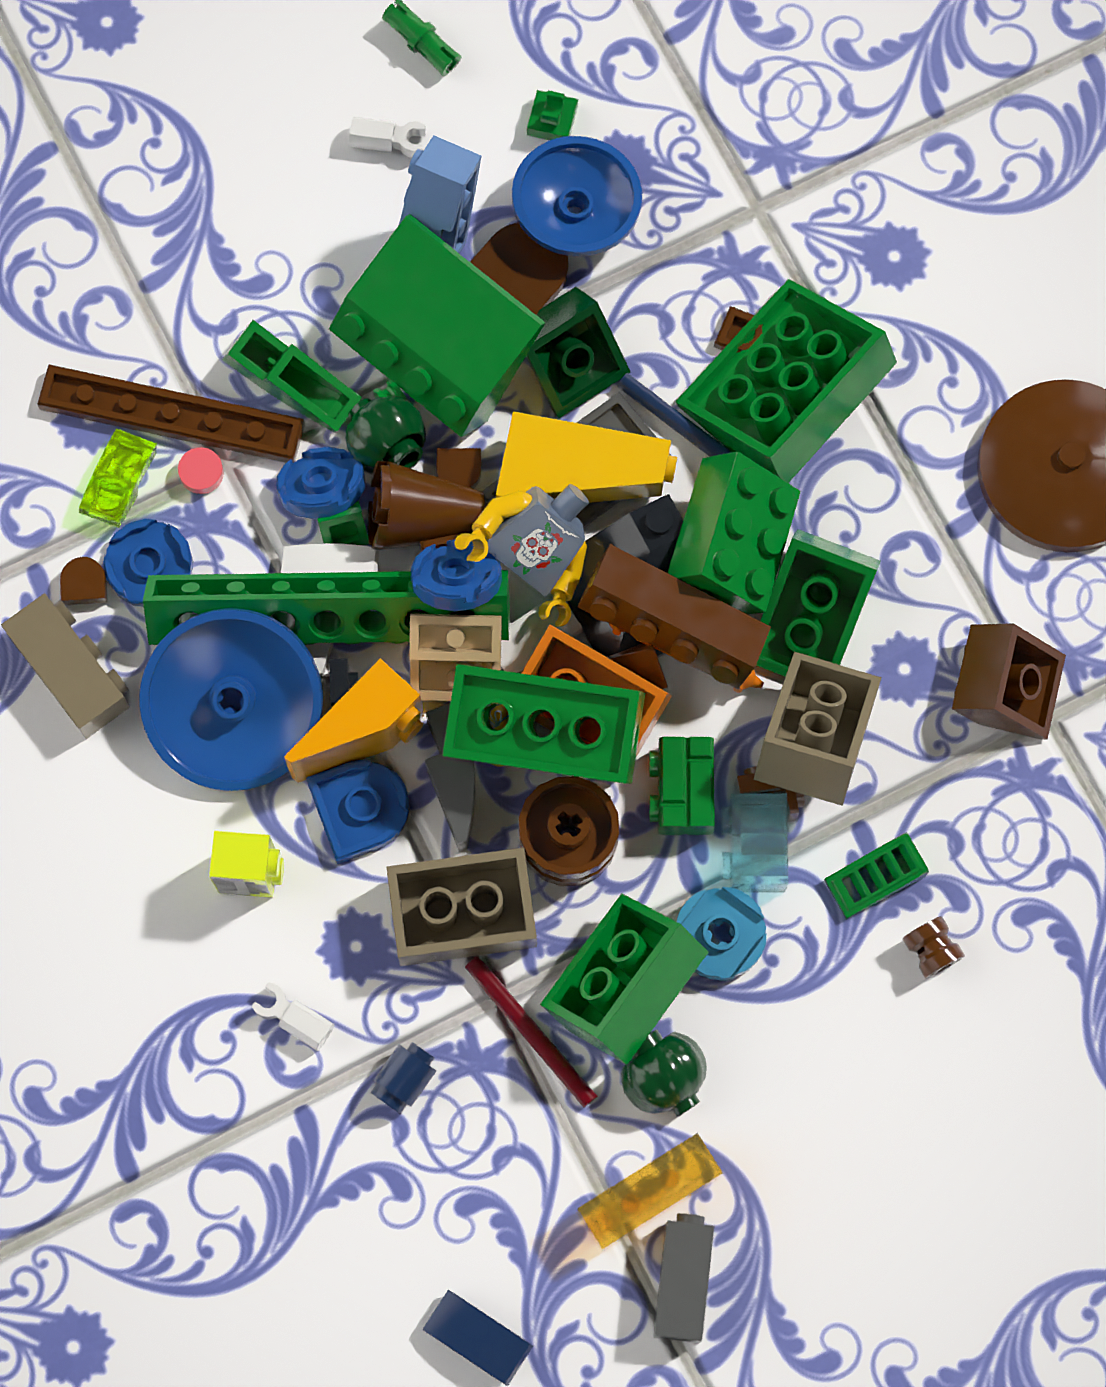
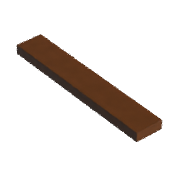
M48 364L37 403L39 410L285 463L291 459L293 463L296 462L305 427L304 419L51 364Z

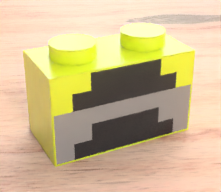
M214 831L209 877L220 894L273 898L274 885H282L284 858H280V849L275 848L270 835Z

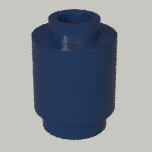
M413 1042L407 1049L399 1044L375 1077L374 1081L377 1084L370 1093L401 1114L407 1105L412 1107L437 1072L429 1066L434 1057Z

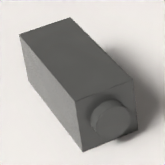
M677 1213L676 1221L667 1220L665 1224L653 1332L654 1338L694 1343L702 1342L715 1227L704 1225V1216Z

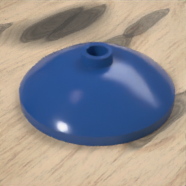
M566 136L552 139L539 145L524 158L514 176L512 206L516 219L524 232L542 247L567 256H590L615 247L630 234L640 215L642 187L634 166L618 149L595 138ZM578 207L582 212L574 214L569 212L568 209Z

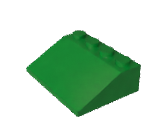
M409 214L405 216L348 292L328 330L392 382H396L403 391L462 438L489 420L545 322Z
M788 279L675 402L682 411L730 451L740 452L789 483L897 364V360L884 330ZM761 324L762 334L751 347L737 352L742 344L750 342L755 337V331Z

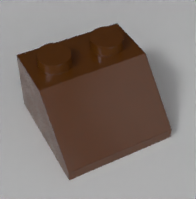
M1014 623L971 624L951 709L979 725L1040 740H1048L1066 655Z

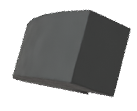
M450 703L425 712L427 724L439 752V755L426 759L425 764L458 851L461 852L468 849L474 820L476 797L475 766L472 760L443 756Z

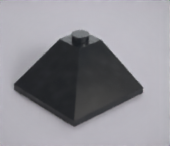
M669 494L629 512L585 541L587 549L582 575L572 599L567 601L575 618L583 627L582 632L590 647L606 657L642 644V642L636 640L627 632H621L620 635L613 634V629L608 622L597 620L590 613L577 606L595 566L610 544L668 573L683 524V519ZM655 649L658 658L665 655V653Z

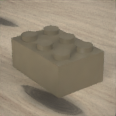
M794 652L763 741L754 780L843 806L882 677Z
M524 848L386 866L400 966L537 947V935Z

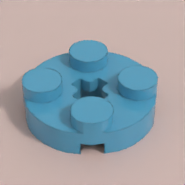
M722 887L721 889L713 888L697 892L687 900L678 914L676 922L680 923L709 952L695 971V973L703 977L720 981L732 980L734 977L745 974L754 967L764 951L767 933L761 908L749 895L738 889ZM726 922L731 926L728 934L733 940L728 944L722 941L717 945L711 941L713 934L708 928L711 924L719 927Z

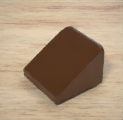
M642 643L608 657L663 690L668 688L659 659L652 645Z

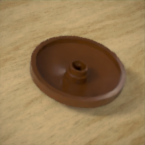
M1060 379L1044 381L1014 394L1004 402L991 418L982 437L978 452L977 470L979 484L984 499L994 516L1006 529L1021 540L1036 547L1055 552H1081L1106 545L1105 388L1079 380Z

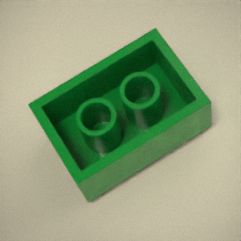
M738 451L702 458L668 574L747 615L766 613L801 491Z
M621 893L540 1005L569 1032L627 1065L709 952L680 923Z

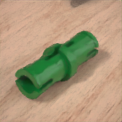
M395 0L394 4L391 3L386 8L382 19L407 41V47L413 53L419 52L442 76L449 74L447 68L451 72L455 69L462 56L440 38L435 32L436 27L431 22H424L403 0Z

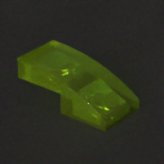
M116 428L91 476L79 505V513L120 528L138 497V485L156 456L157 443Z

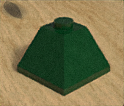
M574 287L539 309L537 316L545 322V325L530 348L526 358L557 418H561L622 379L626 373H631L598 302L585 292Z

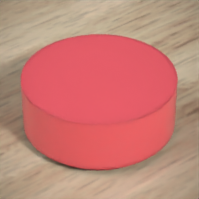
M198 447L187 451L180 459L178 465L181 482L190 492L196 494L210 493L218 488L223 480L224 469L219 456L208 448Z

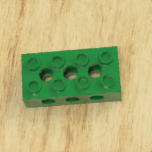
M456 664L443 756L632 784L645 693L638 690ZM503 705L509 713V720L503 729L496 731L490 724V713L495 707ZM548 711L554 718L555 726L550 735L542 738L536 733L534 724L538 715ZM594 718L600 724L601 733L597 741L592 744H586L580 737V727L587 719Z

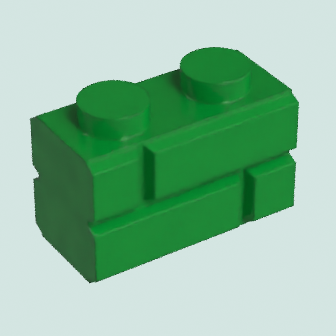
M659 737L658 750H649V777H658V795L649 796V821L658 822V834L660 835L713 834L715 828L714 738Z

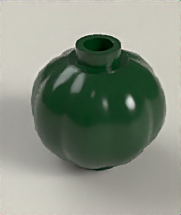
M387 396L377 397L372 400L370 398L362 399L352 408L350 412L352 420L346 429L345 442L353 459L362 464L364 472L373 475L377 461H389L410 469L420 461L423 455L422 447L426 441V429L421 413L413 403L406 398Z
M656 1029L648 1035L632 1060L622 1067L621 1082L623 1091L631 1103L644 1112L656 1114L673 1110L675 1115L679 1117L700 1102L696 1093L699 1092L706 1078V1058L696 1041L689 1036L679 1032H672L663 1038Z

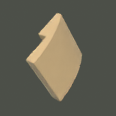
M410 614V686L421 695V700L451 701L456 664L501 670L502 616Z

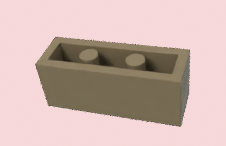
M44 593L3 622L1 626L82 735L88 739L130 708L123 696L129 689L114 669L106 673L97 662L103 655L87 634L81 639L71 628V625L77 621L61 600L53 604Z

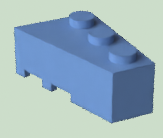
M433 135L424 151L417 149L411 159L408 174H411L412 177L404 196V206L399 224L405 216L411 214L460 254L467 242L482 156Z

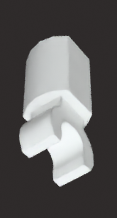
M353 116L349 133V146L393 152V149H398L407 157L412 158L417 149H423L422 145L412 144L408 139L412 136L425 137L426 125L421 122L412 121L407 122L403 126H398L393 121Z
M267 982L265 988L276 996V1003L271 1008H264L254 1002L251 1007L256 1014L263 1019L277 1018L280 1020L279 1027L316 1051H319L332 1033L335 1024L298 1000H294L292 1003L287 1001L286 995L280 986Z

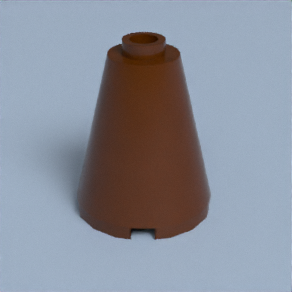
M377 461L370 486L376 488L373 501H369L367 528L369 545H372L371 549L387 550L420 545V541L450 535L472 534L473 523L490 501L484 500V493L482 491L389 461Z

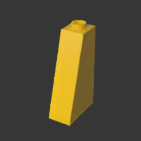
M513 411L496 498L518 491L526 492L530 488L537 486L555 499L569 484L581 490L589 503L662 496L664 482L673 483L678 457L670 456L671 440Z

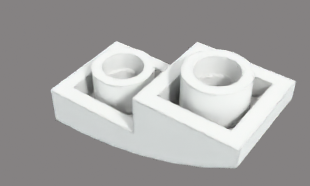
M331 543L284 546L281 573L378 572L379 550H373L369 546Z

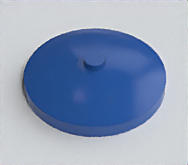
M238 608L211 610L191 617L174 628L161 640L151 654L144 669L140 685L139 703L141 719L148 739L161 759L171 769L189 781L207 788L240 791L263 786L289 771L284 756L321 719L323 690L319 671L313 657L303 642L289 628L259 612Z

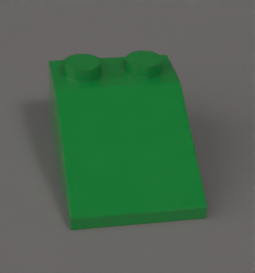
M797 529L791 539L772 589L766 613H763L761 622L769 625L771 628L756 666L786 677L794 652L840 665L881 560Z

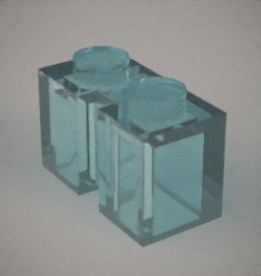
M731 794L729 807H721V835H729L730 852H722L721 856L722 880H730V888H735L742 892H785L788 886L787 794Z

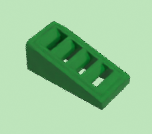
M906 832L831 874L824 881L847 920L925 878L929 870L909 834ZM900 851L910 872L903 873L893 853ZM880 860H883L894 879L889 884H887L876 864ZM865 868L878 889L873 893L870 892L859 873ZM850 877L862 898L856 903L843 883V880Z

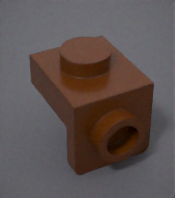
M757 766L744 769V775L737 776L734 785L737 803L782 797L787 822L796 821L799 808L805 807L804 794L754 780Z

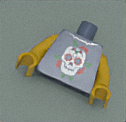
M569 484L555 499L537 486L530 488L526 492L518 491L493 498L473 523L472 534H460L455 540L456 549L464 550L472 541L474 547L473 551L467 556V561H481L489 552L543 596L546 597L551 592L553 595L552 601H546L541 604L538 610L539 617L542 620L547 619L551 608L555 606L559 612L558 619L555 621V627L564 626L571 618V609L566 601H570L574 595L582 575L587 549L583 524L576 515L589 501L584 493L572 484Z

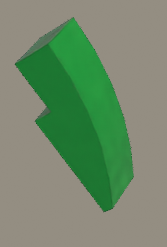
M252 320L222 358L224 362L257 386L334 433L340 429L350 415L352 408L362 398L293 344L287 346L255 320Z

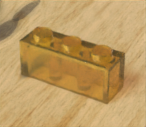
M696 1133L577 1208V1214L602 1253L718 1180L723 1172L699 1134Z

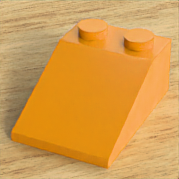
M380 658L284 756L291 777L299 783L305 781L307 777L355 760H363L393 749L401 740L405 744L408 743L423 726V723L420 721L424 717L421 695Z

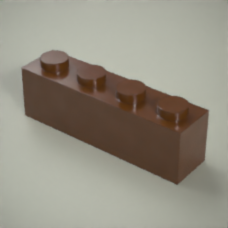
M612 544L608 546L595 566L577 606L590 613L597 620L608 622L631 634L636 640L649 643L672 655L677 661L687 663L711 675L716 681L728 684L736 689L740 688L754 670L771 628L769 625Z

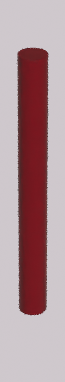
M479 956L472 959L464 968L582 1107L585 1108L592 1103L598 1095Z

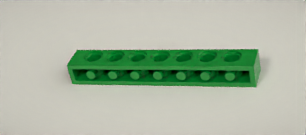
M502 570V583L498 593L491 600L473 609L459 611L437 609L422 602L413 591L411 571L148 575L143 597L148 645H158L169 632L191 617L211 610L225 608L246 609L267 615L289 628L304 645L315 643L358 644L361 642L401 644L410 642V614L502 616L501 640H509L510 601L508 570Z

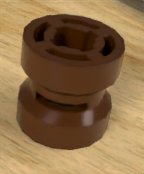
M942 916L921 925L902 938L909 951L917 952L920 960L918 967L925 979L940 973L965 957L959 944L953 943L948 938L949 927Z

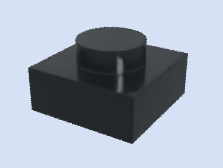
M348 658L329 659L331 707L359 681L358 672H350Z

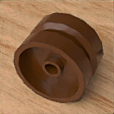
M577 776L556 777L540 784L525 799L519 815L520 848L525 850L527 866L542 880L558 886H581L598 878L611 864L618 846L619 816L610 795L595 782ZM570 827L577 832V836L572 837L568 832L560 835L562 829Z

